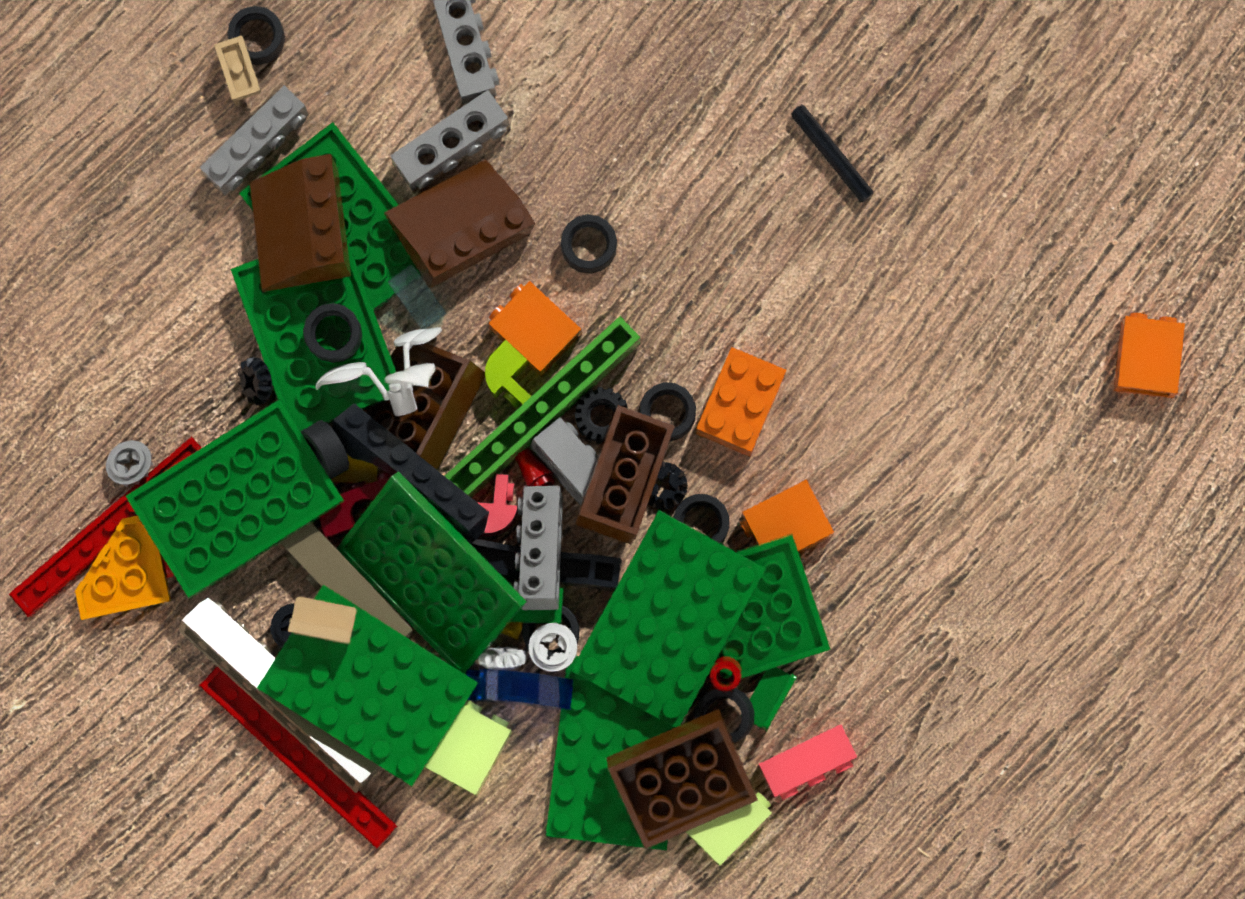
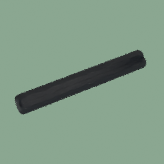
M805 105L795 108L791 114L792 118L857 199L863 203L871 198L873 195L871 187Z

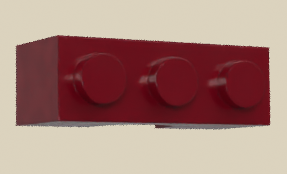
M387 472L377 476L378 481L366 484V481L352 484L349 486L350 491L340 494L345 502L319 517L325 537L333 540L347 535L356 523L355 514L357 509L366 502H372L392 476Z

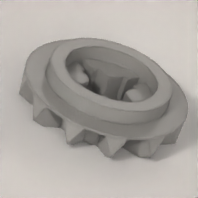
M129 440L122 442L114 447L108 455L106 461L107 474L116 484H122L126 487L133 483L139 485V480L144 476L149 477L148 470L153 466L151 460L152 453L145 444L139 441ZM131 458H133L138 464L131 466L130 470H128L124 465L125 463H130Z

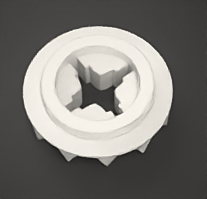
M548 623L540 626L532 634L529 641V654L532 661L542 670L558 672L569 667L575 659L577 641L574 634L566 626L558 623ZM558 635V646L565 651V654L555 652L547 660L548 649L540 643H552Z
M509 646L488 648L478 658L480 665L495 671L514 670L527 662L525 651L517 647L510 648Z

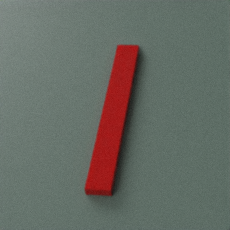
M192 436L149 472V477L141 479L139 485H134L9 593V596L27 617L30 618L95 561L122 519L137 516L126 495L202 448Z
M218 666L199 685L376 849L398 827L360 791L355 793Z

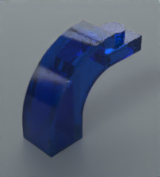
M494 669L468 670L466 672L468 677L478 682L468 698L471 702L510 703L544 709L571 710L574 681L572 679Z

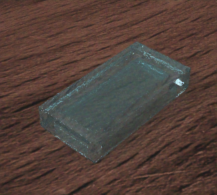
M413 265L408 266L387 282L420 329L428 328L447 314Z

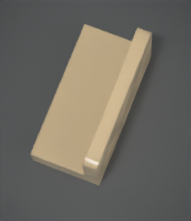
M243 36L214 44L235 106L242 105L240 101L242 99L262 93Z
M297 597L288 632L350 644L356 608Z

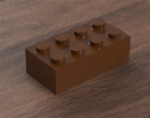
M617 405L574 524L632 545L638 534L675 426Z

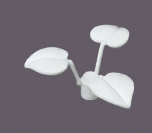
M442 328L413 330L402 334L394 340L395 346H403L404 371L392 373L385 378L386 383H391L389 391L384 388L365 362L348 363L331 369L316 383V390L322 385L346 382L361 375H368L382 393L384 400H390L395 416L412 413L417 410L412 385L428 387L430 377L436 368L433 363L410 367L409 350L413 345L424 344L432 340L442 331Z

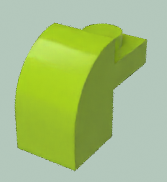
M507 340L489 357L485 367V379L488 389L495 399L505 391L506 394L503 397L514 408H517L532 397L514 380L528 366V361Z

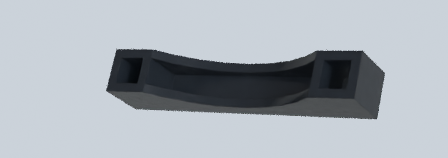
M355 403L333 420L332 429L339 437L346 454L352 459L373 464L391 476L400 472L470 544L485 532L489 515L485 508Z
M476 539L471 544L501 576L520 578V571H516L515 556L516 553H521V547ZM561 552L560 584L614 592L620 580L622 558Z

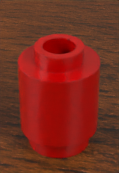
M725 656L717 659L710 673L713 686L725 692L735 689L741 680V666L732 657ZM721 669H729L732 671V674L730 676H723Z

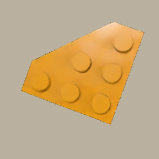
M138 516L124 518L120 521L108 543L105 544L93 562L92 567L75 589L81 620L171 601L162 555Z

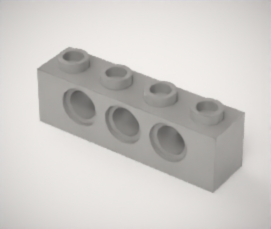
M433 0L462 104L469 103L487 90H489L492 96H496L495 86L500 85L496 69H490L487 59L491 58L492 55L488 41L482 42L479 31L484 30L480 13L474 14L471 4L476 3V0ZM457 8L466 11L465 15L461 18H453L450 14ZM468 35L474 39L468 46L458 43L462 36ZM471 63H478L482 66L477 73H469L466 67Z
M487 90L391 154L392 163L412 191L417 187L423 189L434 181L433 177L441 171L446 173L458 165L457 160L466 154L468 156L476 154L482 149L484 142L490 138L493 140L498 139L507 131L506 127L509 126L508 117L489 90ZM473 121H480L484 124L482 130L478 132L470 131L468 126ZM455 137L460 142L455 148H447L444 146L446 139ZM429 153L435 156V160L429 165L419 162L424 154Z

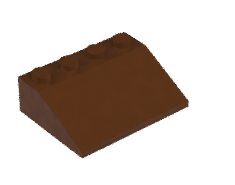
M331 154L301 159L250 182L263 292L351 276L339 173Z
M486 159L384 213L429 289L531 235L535 225L521 199Z
M424 343L413 345L409 350L410 367L433 363L436 369L430 377L428 387L412 385L417 410L406 415L395 416L391 402L388 400L363 411L437 470L485 378V372L468 359ZM396 346L391 358L396 372L404 371L403 346Z
M719 709L607 757L608 770L645 849L758 801Z

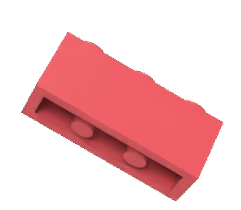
M840 724L758 764V767L773 798L780 796L783 801L799 793L796 787L804 783H808L809 787H812L826 780L824 774L833 769L839 774L853 767L851 761L856 759L857 755Z

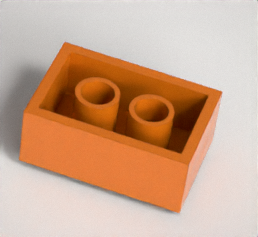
M731 347L697 425L696 435L751 457L787 370Z

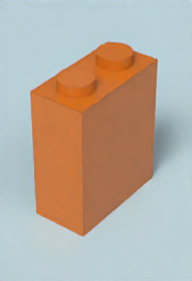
M529 281L525 286L520 284L513 290L509 296L511 300L505 307L500 305L489 316L491 321L488 324L493 333L503 342L507 340L527 359L528 365L542 377L582 335V329Z
M1130 313L1129 316H1125L1121 321L1114 391L1173 399L1178 394L1185 323L1177 322V318L1162 316L1159 317V320L1148 319L1147 314Z
M807 479L743 511L741 515L743 520L739 522L747 538L752 536L756 545L793 534L799 553L825 541L835 533Z

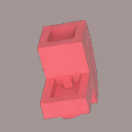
M496 474L493 504L477 502L489 512L485 532L481 535L483 537H493L506 532L517 518L518 506L507 505V501H513L514 483H509L508 475Z

